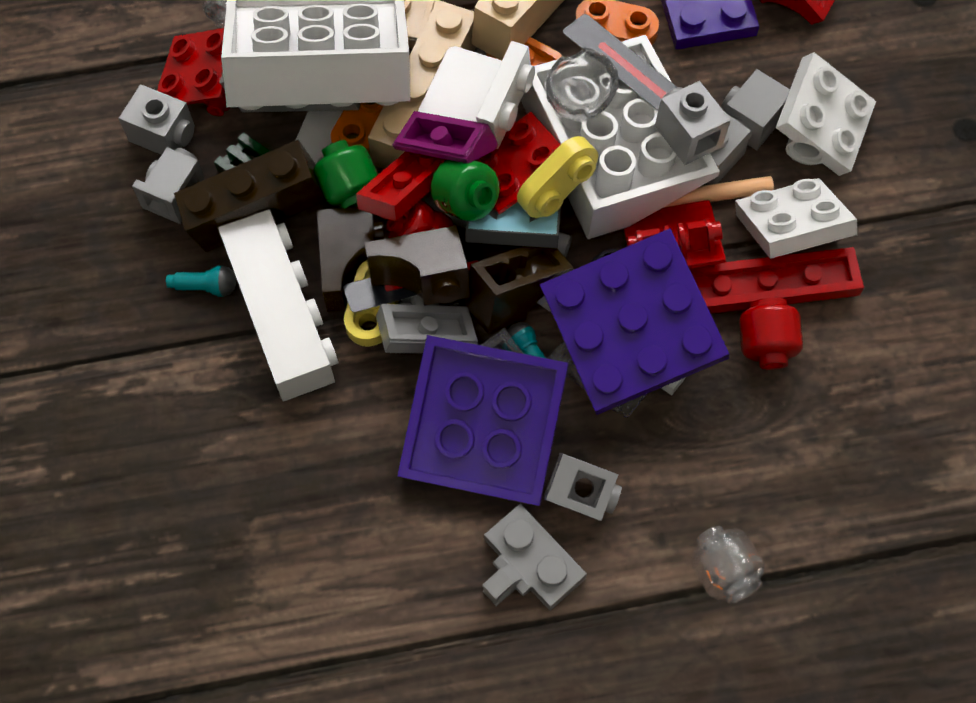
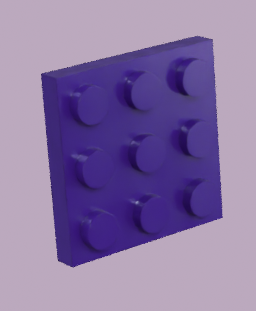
M671 228L540 284L596 415L729 359L730 354Z
M427 335L397 477L541 506L569 363Z

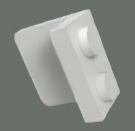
M511 41L502 61L460 47H450L443 57L418 112L489 124L498 142L496 149H499L506 131H510L514 125L518 105L524 92L527 93L534 80L535 66L531 65L529 46Z

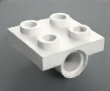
M813 52L803 57L776 129L789 138L785 150L793 160L805 165L823 163L837 175L841 176L852 171L876 101Z
M819 178L802 179L787 187L772 191H757L749 197L735 200L736 216L770 259L857 235V219Z

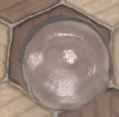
M583 48L572 56L560 57L552 66L545 81L546 99L560 117L577 122L589 121L603 114L619 88L617 68L608 56L592 48Z

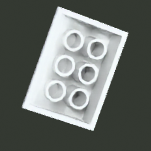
M227 0L221 55L227 107L256 110L263 106L285 105L288 108L298 109L314 104H331L336 107H347L354 103L375 102L379 105L388 106L398 102L410 101L409 45L404 0Z
M646 35L621 41L671 82ZM587 52L535 66V76L531 88L527 93L524 92L521 98L526 113L532 112L560 144L572 137L582 136L598 152V161L593 175L588 180L580 183L567 196L587 239L630 227L719 176L720 170L710 153L684 165L655 127L658 110Z

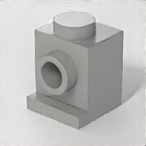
M166 147L159 160H155L149 166L145 182L136 179L132 188L143 209L181 224L182 218L174 193L201 182L205 178L199 160L192 153L182 148L173 150Z
M559 453L543 498L602 521L605 512L612 514L615 510L622 486L615 484L619 474ZM582 478H587L592 483V491L585 497L578 496L575 492V484Z

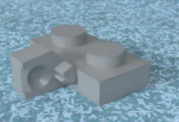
M417 295L403 299L399 304H381L376 314L385 353H423L427 335L478 345L467 307L440 306L439 304L424 306L423 299Z
M521 503L484 534V540L499 555L493 562L498 571L482 585L484 588L483 593L495 606L500 604L516 589L522 596L532 591L547 609L551 611L587 577V573Z

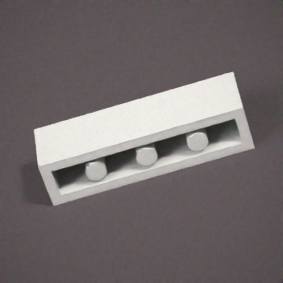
M268 209L218 227L282 401H287L335 383L331 366L339 364L330 338L321 340L316 327L322 325L323 321L314 298L305 301L301 288L308 286L300 261L290 262L286 251L292 249L293 244L285 223L276 225L271 211Z

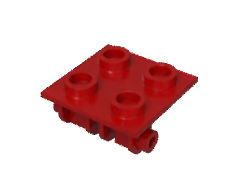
M224 28L174 36L157 91L182 100L187 104L204 102L207 105V112L214 116H222L224 111H228L230 107L226 106L225 90L219 83L223 72L221 55Z
M532 112L514 122L511 130L506 131L499 149H495L477 159V161L485 163L492 168L499 179L500 193L494 206L499 215L517 203V194L522 184L561 145Z
M710 200L663 207L630 227L624 228L627 246L671 228L689 269L726 263L721 243L723 239L720 221H715Z

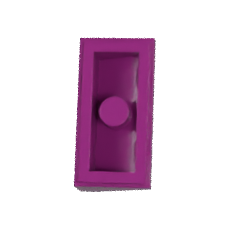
M414 111L392 146L396 150L470 163L494 151L498 147V142L489 124Z

